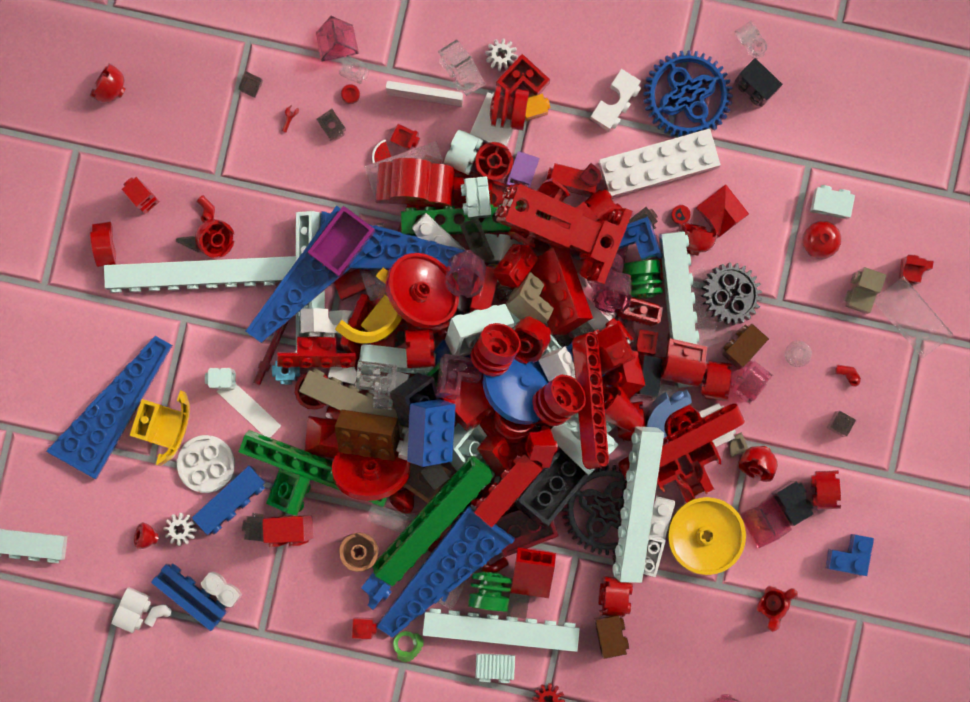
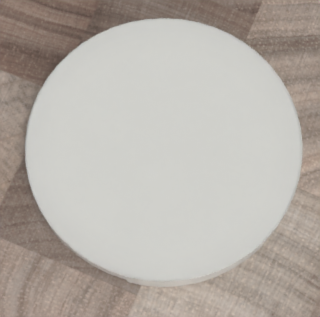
M210 435L197 436L186 442L177 459V471L182 482L190 489L200 493L215 492L223 488L232 478L235 469V459L231 448L220 438Z

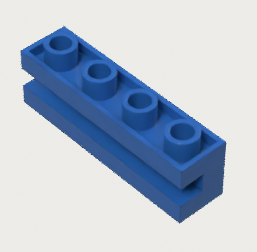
M248 466L196 513L192 519L207 535L211 533L215 535L222 528L221 524L225 520L229 522L237 515L235 511L239 507L243 509L251 502L249 498L253 494L257 496L265 489L263 486L266 483L265 480L256 473L252 466Z
M173 563L171 565L165 564L161 572L151 583L207 629L213 631L228 613L225 610L226 606L219 600L215 602L211 599V594L203 588L200 590L195 586L196 581L190 576L184 577L180 573L181 569Z

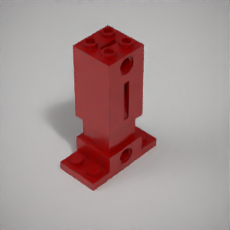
M513 184L506 187L503 193V198H505L502 206L499 205L495 214L497 216L496 222L557 248H571L581 252V258L593 262V265H590L587 270L586 276L588 278L586 281L593 284L605 283L632 215V210L627 208L614 209V211H611L608 221H594L582 216L584 211L522 184Z

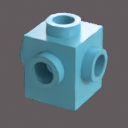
M275 361V365H272V377H276V381H280L281 385H291L292 381H297V377H300V367L288 368V373L283 374V367H278L277 361Z

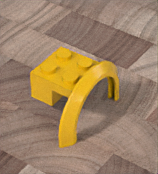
M382 268L376 277L386 284L388 271ZM384 295L361 324L368 332L358 331L343 320L339 322L335 330L353 342L373 343L381 341L383 338L387 339L398 326L402 317L394 310L388 297Z
M180 390L177 402L181 404V411L144 399L141 400L130 436L169 448L164 454L159 453L155 465L162 466L171 460L184 438L189 420L190 404L186 392Z

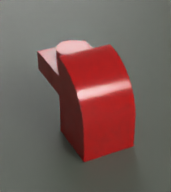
M112 223L92 224L90 239L96 266L115 265L116 250L113 243Z

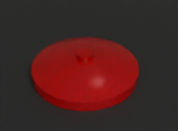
M423 253L406 254L399 258L387 273L386 292L394 310L410 324L421 328H435L446 323L455 314L459 303V291L456 281L448 268L436 258Z
M338 451L332 463V474L336 486L345 495L357 500L374 501L389 497L404 486L410 474V462L398 458L399 452L395 461L345 454Z

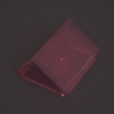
M330 16L316 32L322 62L359 54L352 24Z
M774 496L740 514L758 548L780 539L792 530Z

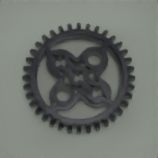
M607 464L605 470L602 471V467H599L597 472L594 470L566 503L568 507L562 508L563 512H568V515H564L562 518L569 519V522L564 523L565 527L569 525L572 527L567 532L570 534L574 531L575 535L572 536V539L575 540L579 537L578 545H581L584 541L585 545L583 548L585 550L590 545L592 546L590 549L592 553L595 551V548H598L599 555H601L602 549H605V555H609V549H612L613 554L616 555L615 548L618 542L599 543L593 540L594 538L605 536L611 526L616 529L621 526V520L617 517V515L621 516V512L615 509V505L610 501L602 502L597 499V497L605 499L608 496L611 501L618 502L617 506L619 509L624 508L625 500L623 493L627 488L625 486L627 481L620 469L619 472L616 471V465L612 466L611 471ZM612 476L620 479V482L610 483L603 494L594 489L580 491L587 482L597 477ZM615 487L622 491L618 499L613 498L611 495ZM593 495V500L597 505L592 503L587 505V500L583 496L590 497ZM576 496L579 497L581 508L591 514L586 523L588 537L581 532L574 518L573 508ZM609 504L610 510H612L614 514L607 513L606 515H604V510L602 509V507H600V505L607 507ZM591 507L598 509L601 517L606 519L611 517L617 520V523L608 521L606 524L602 518L595 517L596 512ZM595 521H600L603 525L602 530L599 532H595L592 529Z

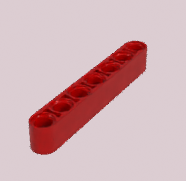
M593 332L576 336L572 341L575 379L581 384L586 396L585 406L578 412L582 462L584 467L589 470L606 466L609 462L599 341Z
M729 404L663 438L659 468L743 425L745 420L738 404ZM629 456L618 463L625 480L626 473L630 467Z

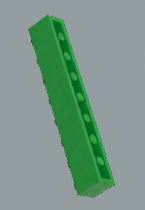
M471 456L373 565L375 576L392 587L397 581H400L408 569L415 565L418 558L427 552L429 546L439 539L441 533L451 526L453 520L465 510L470 501L478 496L481 489L490 483L493 476L489 466Z

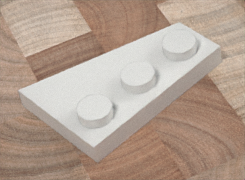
M427 213L412 227L416 236L420 239L465 250Z

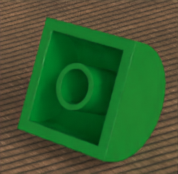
M279 468L266 504L297 516L304 508L303 499L305 494L309 493L311 489V480Z

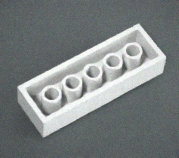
M710 129L603 158L598 162L605 188L609 191L612 198L718 169L721 165Z

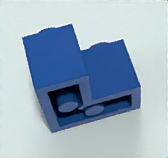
M851 534L848 553L829 549L825 568L867 576L874 538Z

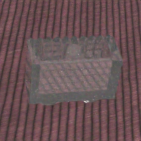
M372 503L367 517L368 522L378 523V526H385V528L392 529L393 531L396 530L400 534L404 531L409 516L374 503Z

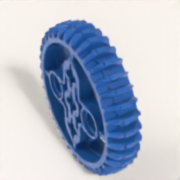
M688 50L686 56H684V52L680 51L679 57H677V54L674 52L672 53V59L668 55L665 56L666 63L660 59V66L655 64L653 67L655 71H650L649 75L651 77L646 78V81L650 84H645L644 89L649 91L643 92V96L649 98L644 99L643 102L650 105L645 110H652L648 115L649 118L656 117L652 123L656 124L659 121L660 124L657 128L666 127L664 130L665 134L668 130H671V137L675 135V132L678 133V137H681L682 134L688 135L710 128L715 131L717 129L716 124L721 126L723 123L721 119L725 120L727 118L723 112H730V109L726 106H731L732 101L727 99L732 98L733 94L727 92L732 90V86L726 85L731 80H724L728 74L727 72L720 73L723 70V66L717 69L718 61L712 64L710 62L712 60L711 56L707 60L704 59L705 53H702L701 57H697L698 51H695L694 55L691 56V51ZM685 62L696 63L707 68L715 77L703 74L692 79L686 69L675 67V65ZM667 69H670L667 81L672 91L666 93L661 98L660 107H657L655 101L656 84L660 76ZM680 74L684 79L683 82H676L674 75ZM702 82H703L704 85H705V84H709V86L707 87V90H706L705 87H704V88H700V86L702 85ZM716 83H719L721 91L720 105L715 115L706 122L705 119L708 116L709 110L704 99L714 93ZM678 89H681L680 93L674 96ZM685 91L687 93H693L690 98L683 97ZM698 95H700L698 101H695V102H694V100L696 99V97H697ZM669 100L670 102H676L674 108L672 106H666ZM695 107L700 108L702 115H694L692 109ZM684 111L690 121L700 123L701 125L692 128L679 127L667 121L661 113L676 115Z

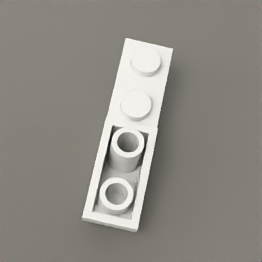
M656 496L643 572L645 575L656 577L675 505L674 500Z

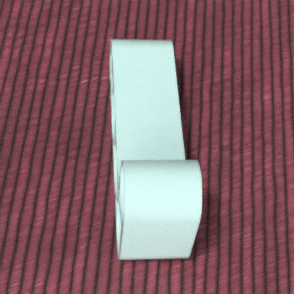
M376 345L361 346L359 371L365 374H374L376 369L427 375L434 368H407L406 349Z

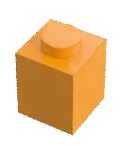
M543 93L528 98L526 121L548 115V109H551L548 98H544Z

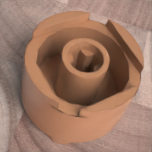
M363 532L353 533L342 541L339 549L340 559L343 565L351 571H365L371 568L377 561L379 546L376 540L369 534ZM362 547L364 555L357 557L354 549Z

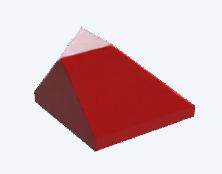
M726 184L696 207L710 227L718 232V237H721L749 215L748 211Z
M308 416L304 451L334 458L339 451L335 432L337 421Z

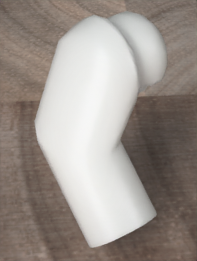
M165 604L154 606L144 623L153 627L158 617H169L171 615V608Z

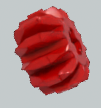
M548 683V689H545V686L541 684L542 692L538 689L534 691L539 697H532L534 701L545 702L544 697L551 695L553 702H565L564 699H559V697L564 695L563 691L556 694L559 686L556 685L551 690V683Z

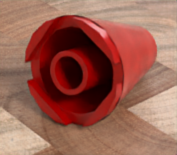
M611 382L609 387L604 385L603 396L606 422L631 433L635 432V427H642L643 417L623 389L614 382Z

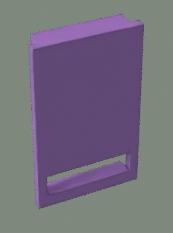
M518 151L507 182L508 187L514 184L510 182V179L527 184L530 188L540 158Z

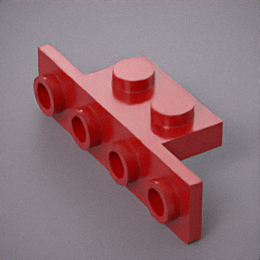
M297 337V353H277V366L284 368L355 367L356 353H336V337Z

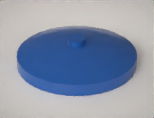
M514 359L508 371L503 375L489 376L483 374V388L486 398L498 414L518 424H534L541 421L534 410L533 397L549 381L539 360L534 363H521Z

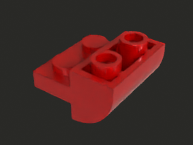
M670 338L668 340L666 358L663 361L661 379L699 387L707 364L705 362L707 346Z

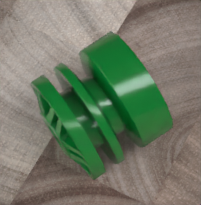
M644 260L620 264L621 278L630 279V282L623 284L622 288H631L630 291L623 292V298L629 296L636 299H646L663 293V288H654L655 285L662 284V280L653 279V276L661 273L660 260Z
M492 572L472 573V579L480 580V583H471V586L479 589L478 593L469 594L468 607L508 612L509 598L501 596V592H509L511 588L504 587L502 584L511 583L512 578Z

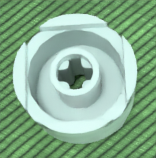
M458 130L451 142L450 150L446 154L444 164L469 175L473 166L471 163L475 162L477 150L481 148L483 139Z

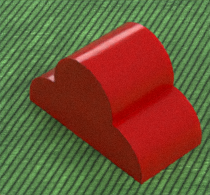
M417 158L393 159V162H381L378 164L375 202L383 204L452 206L455 169L449 165L431 163L430 161Z

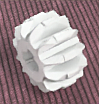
M496 39L494 40L495 46L492 44L488 45L490 50L486 51L485 55L490 57L486 59V62H493L491 64L492 69L498 65V71H501L502 66L507 70L509 68L508 64L512 65L514 63L513 60L518 57V55L513 54L517 51V48H510L512 46L511 41L506 45L505 39H502L501 44ZM501 51L502 54H505V57L502 59L501 56H498V52Z
M179 513L178 518L175 514L171 515L173 522L169 519L166 520L170 527L163 528V530H169L170 532L165 537L172 536L171 544L176 539L178 546H181L182 539L185 544H189L187 537L190 539L195 538L190 532L197 531V528H191V525H194L196 522H188L191 517L190 515H187L183 520V513ZM183 525L184 528L182 529H185L184 533L181 532L178 534L176 532L178 531L176 527Z

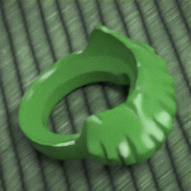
M409 631L399 633L393 642L394 650L397 652V659L403 662L413 660L420 653L419 651L422 650L424 642L422 636ZM402 636L412 638L414 648L411 652L400 650L398 641Z

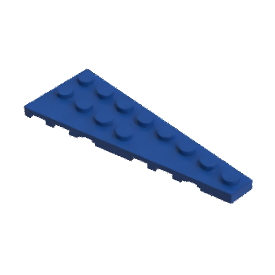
M337 205L245 331L259 342H264L339 278L308 254L310 248L341 208ZM374 233L344 273L378 246L383 238Z
M321 211L320 227L326 221L330 213H327L326 211ZM370 225L383 240L350 268L364 270H381L385 268L389 270L402 256L410 253H423L439 260L450 272H471L472 253L434 241L420 239L416 236L402 234L391 229Z
M154 336L46 452L90 477L97 479L173 345Z
M467 506L377 623V628L393 638L407 627L412 620L419 615L421 616L426 609L440 601V598L448 592L450 593L468 579L473 572L487 564V561L501 553V550L510 543L512 544L515 540L514 537L497 525L491 528L474 513V509Z

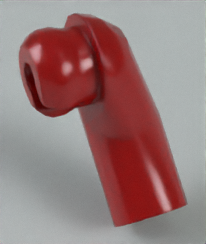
M202 195L196 202L203 208L201 221L204 223L207 220L214 219L215 207Z
M836 365L835 374L845 375L851 386L856 387L860 384V375L854 367Z
M502 557L491 565L487 561V564L480 568L482 572L496 573L508 566L509 562L505 557Z

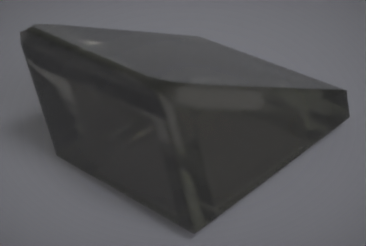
M245 71L238 91L256 98L263 80Z
M194 236L176 239L178 244L199 253Z

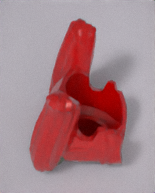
M770 585L766 587L764 595L757 605V610L769 618L767 628L770 631L774 632L780 628V621L789 610L792 599L798 598V591L795 588L784 592Z

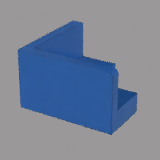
M648 217L627 225L618 249L636 243L642 261L657 256L659 259L663 258L652 223Z

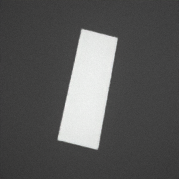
M237 384L235 389L223 388L217 391L264 436L271 437L281 427L271 415Z

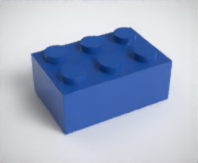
M438 399L410 404L407 462L422 467L452 462L455 422L454 403Z

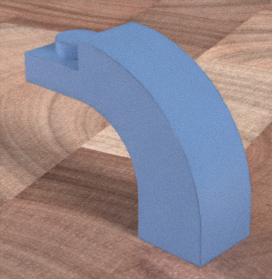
M688 390L678 391L671 398H669L667 392L660 395L648 410L646 427L659 428L664 432V438L667 437L664 425L668 416L692 403Z

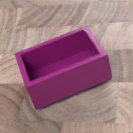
M343 205L310 248L308 254L340 278L373 236L375 229Z

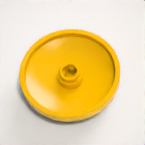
M702 497L685 503L676 511L669 525L668 542L673 556L683 567L697 574L713 575L729 569L738 561L745 547L746 531L741 516L730 504L720 499Z

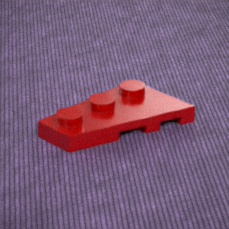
M361 294L355 304L353 315L348 321L349 326L365 332V329L361 324L374 309L372 308L373 301L369 295ZM342 335L340 345L347 353H356L355 362H359L361 346L365 345V343L353 342Z

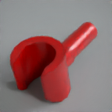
M292 105L286 108L285 115L287 117L282 129L283 132H287L292 118L299 113V108L295 109L294 114L290 111Z

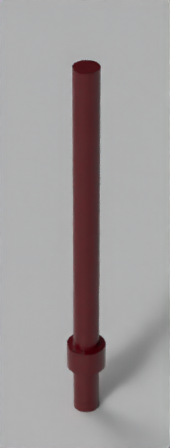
M288 321L275 332L263 361H260L258 365L259 370L253 383L261 385L265 373L269 371L271 367L270 362Z

